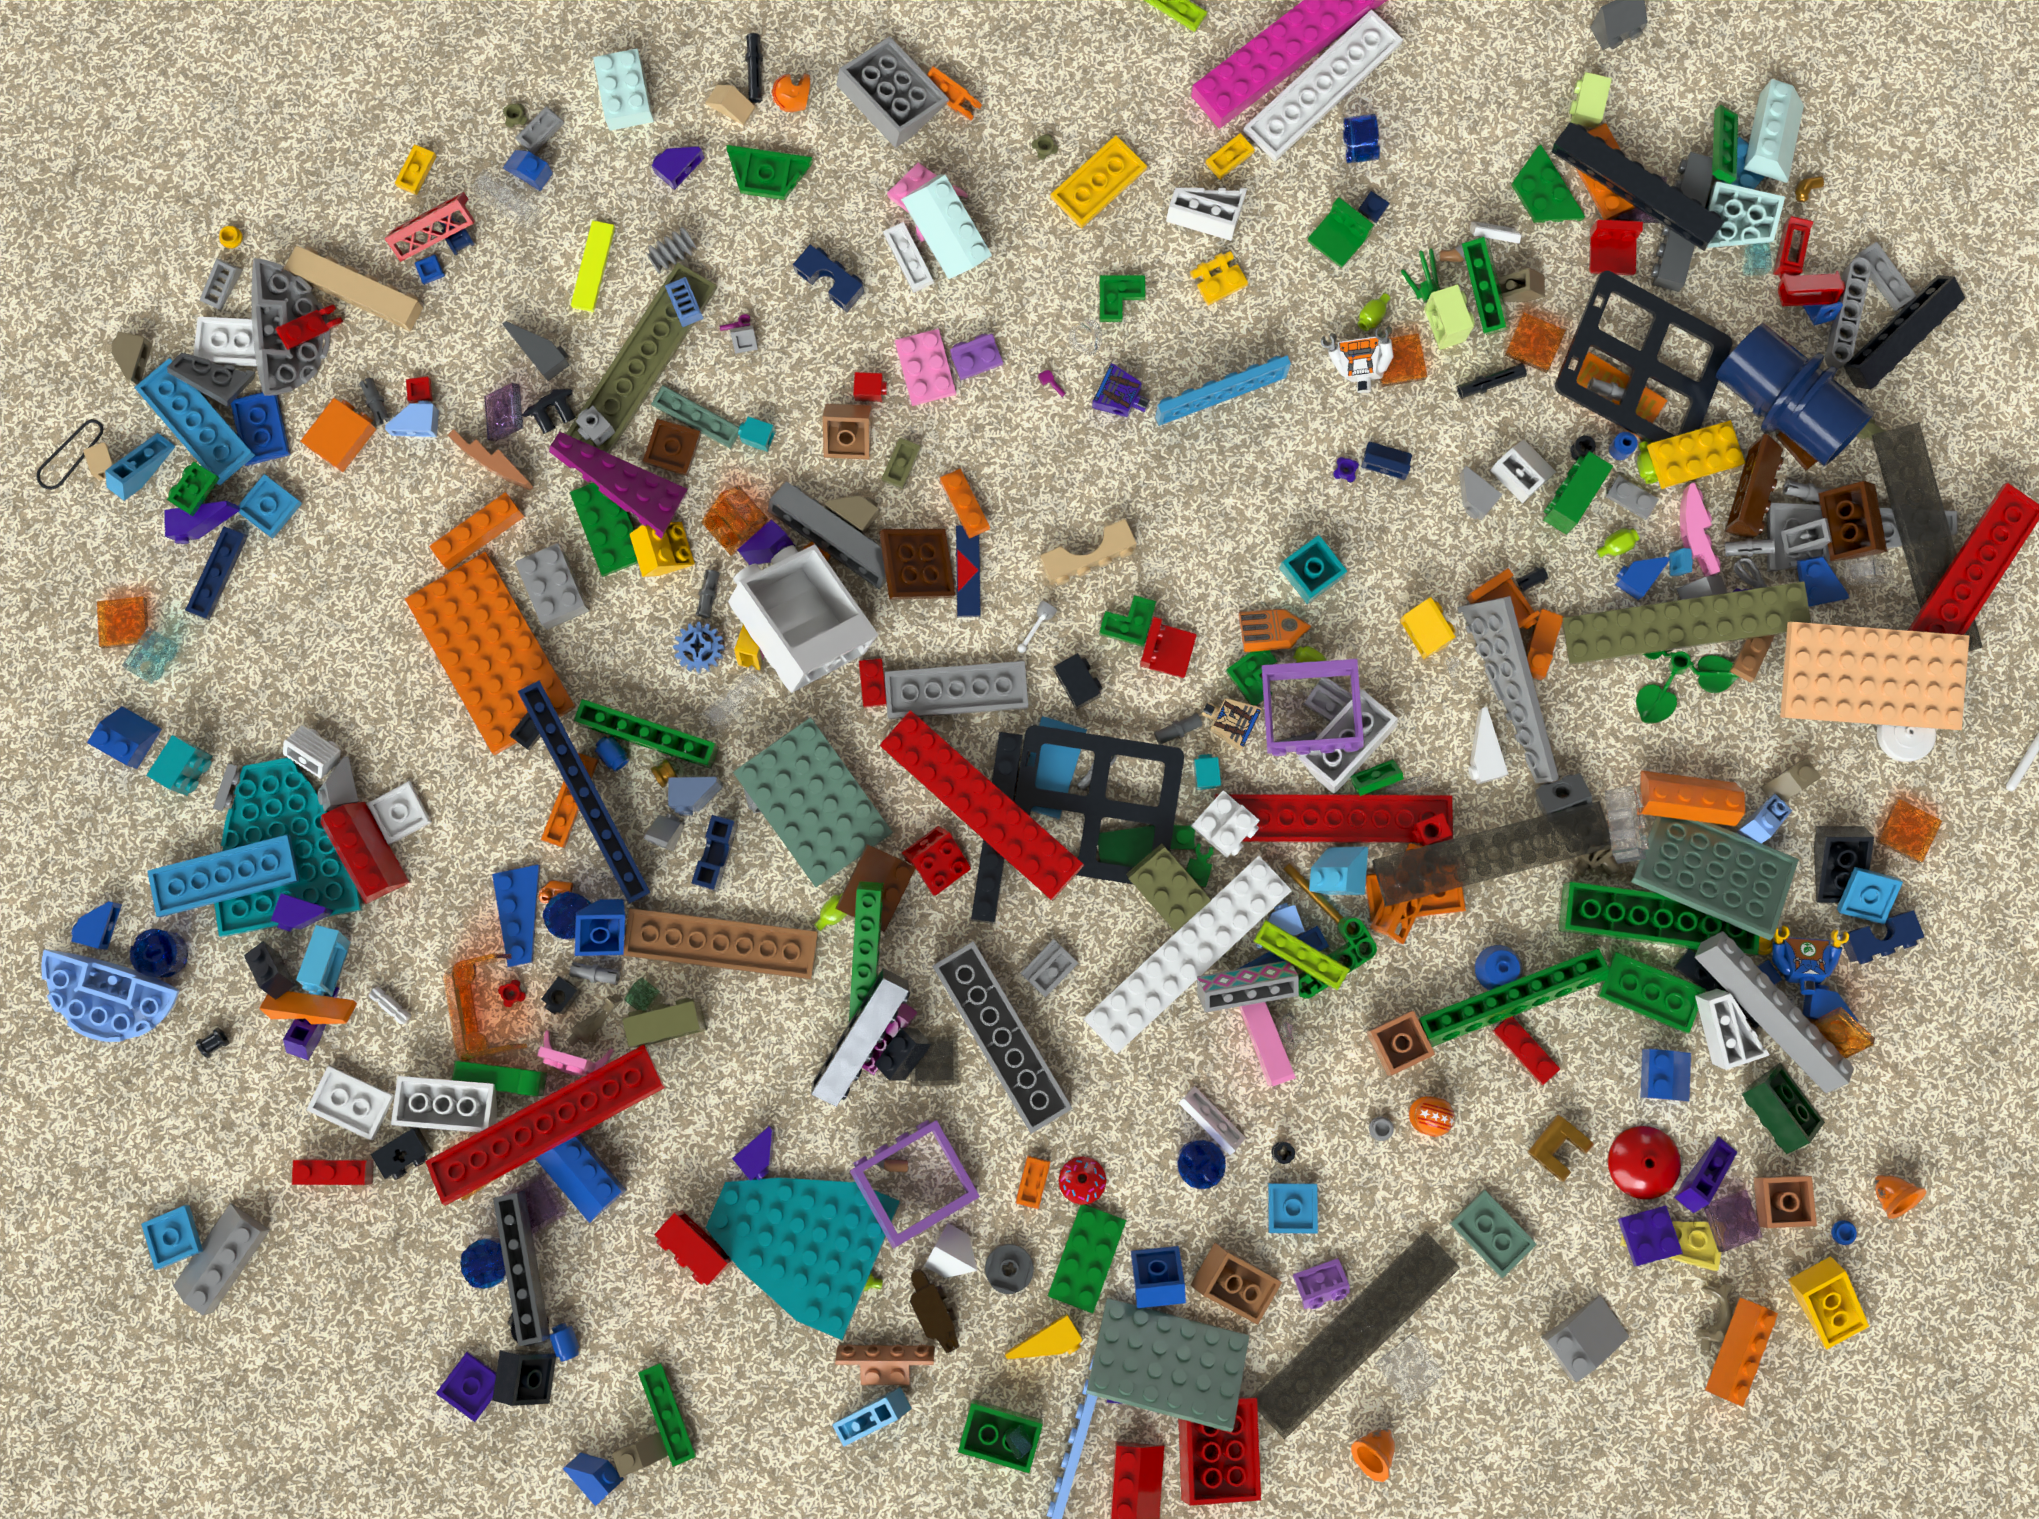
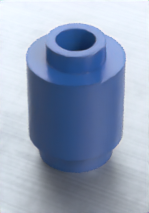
M1630 432L1619 433L1609 445L1610 455L1616 460L1627 459L1637 448V438Z
M605 736L596 743L595 753L609 769L612 768L616 772L629 762L626 751L614 737L608 738Z
M565 1322L552 1327L553 1332L550 1333V1341L556 1357H559L560 1361L564 1362L578 1356L580 1346L572 1325L567 1326Z

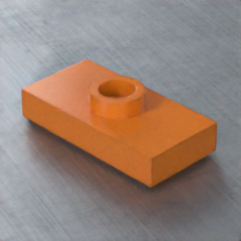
M1027 1155L1016 1204L1039 1209L1051 1161Z

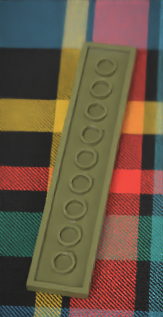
M677 262L580 411L581 413L583 410L594 406L613 427L615 433L597 447L590 438L586 441L577 431L580 428L576 423L577 416L567 431V435L609 454L611 453L694 325L692 323L682 327L665 285L686 277L702 312L716 291V284ZM685 285L673 289L672 292L675 293L685 289ZM688 292L678 297H675V299L678 300L685 296H688ZM691 300L679 304L678 306L682 307L686 304L691 303ZM692 307V308L687 309V310H685V311H683V312H681V313H682V315H683V314H685V313H687V312H690V311H692V310H695V309H694V307Z
M1804 581L1562 618L1569 665L1787 633L1788 622L1811 623Z

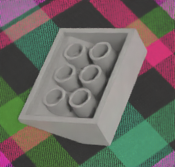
M890 36L839 68L836 85L895 148L913 137L949 102V98Z

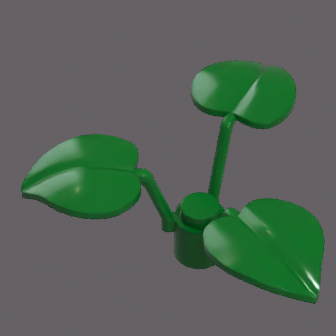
M1673 650L1643 654L1650 660H1656L1662 654L1666 658H1671L1668 664L1671 674L1663 689L1651 684L1644 686L1638 692L1636 707L1641 721L1647 724L1659 723L1674 713L1677 706V698L1674 694L1666 691L1675 675H1681L1690 668L1695 675H1700L1698 683L1702 689L1709 693H1720L1728 689L1739 678V676L1730 672L1733 663L1719 656L1708 655L1699 660L1698 671L1693 666L1694 663L1691 662L1690 656L1683 651L1674 653L1671 652Z

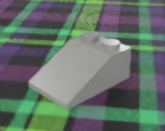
M1599 1295L1543 1335L1541 1339L1569 1379L1577 1383L1599 1367L1629 1338V1335L1601 1295Z

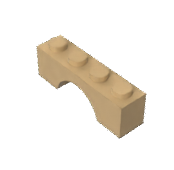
M1126 519L1104 527L1103 541L1094 552L1088 555H1074L1060 546L1040 555V562L1050 584L1056 583L1057 586L1069 582V577L1078 574L1080 577L1090 573V568L1094 566L1104 567L1112 563V559L1115 557L1125 558L1134 553L1133 550L1136 549L1137 543Z

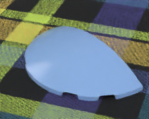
M44 949L42 979L47 982L49 990L47 998L55 1012H60L64 1016L70 1028L91 1039L105 1042H120L148 1033L169 1014L180 991L162 980L121 965L49 949Z

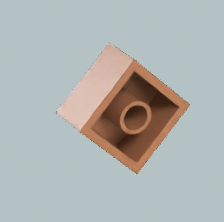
M1414 1010L1408 1011L1366 1032L1387 1076H1392L1435 1055Z
M1812 1176L1753 1177L1758 1227L1817 1226Z

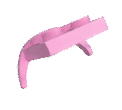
M918 162L887 192V195L893 202L908 212L901 199L937 175ZM952 185L957 196L968 197L966 192ZM916 225L917 238L923 242L925 239Z
M546 1030L544 1034V1047L540 1046L537 1056L544 1058L543 1063L553 1066L564 1073L586 1076L604 1066L610 1059L614 1049L610 1048L603 1058L593 1063L580 1057L553 1050L550 1043V1030Z

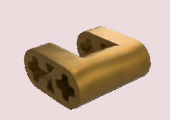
M1557 1115L1527 1153L1557 1179L1564 1182L1571 1174V1171L1553 1156L1566 1139L1585 1154L1588 1153L1594 1143L1570 1122Z

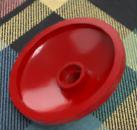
M1649 1126L1629 1128L1615 1138L1609 1149L1607 1162L1610 1176L1616 1186L1631 1197L1644 1200L1661 1197L1673 1188L1679 1178L1681 1170L1679 1151L1673 1140L1659 1129ZM1647 1159L1652 1161V1166L1649 1168L1645 1165Z

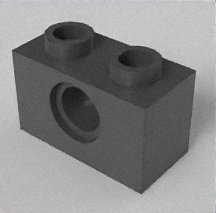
M1581 773L1567 775L1559 781L1545 783L1538 789H1535L1536 801L1547 824L1592 807V795ZM1563 794H1564V795H1567L1566 798H1560V797H1558L1559 795H1563Z

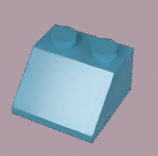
M1328 847L1311 867L1309 891L1326 895H1365L1368 847Z

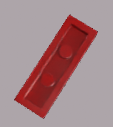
M1513 1016L1503 1020L1492 1031L1541 1085H1544L1561 1070Z

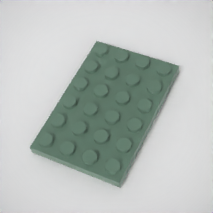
M811 717L733 771L736 778L815 888L860 857L867 844L874 847L893 833Z
M1655 816L1631 882L1771 941L1774 937L1799 859L1712 823Z
M1107 1298L1086 1394L1232 1432L1250 1335L1147 1308H1137L1136 1305Z

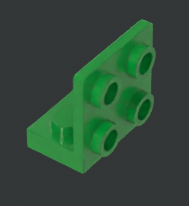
M1338 197L1333 203L1330 213L1308 237L1307 241L1342 268L1369 238L1374 224Z
M193 461L191 465H188L183 470L182 478L178 484L170 489L169 497L166 500L194 516L220 478Z

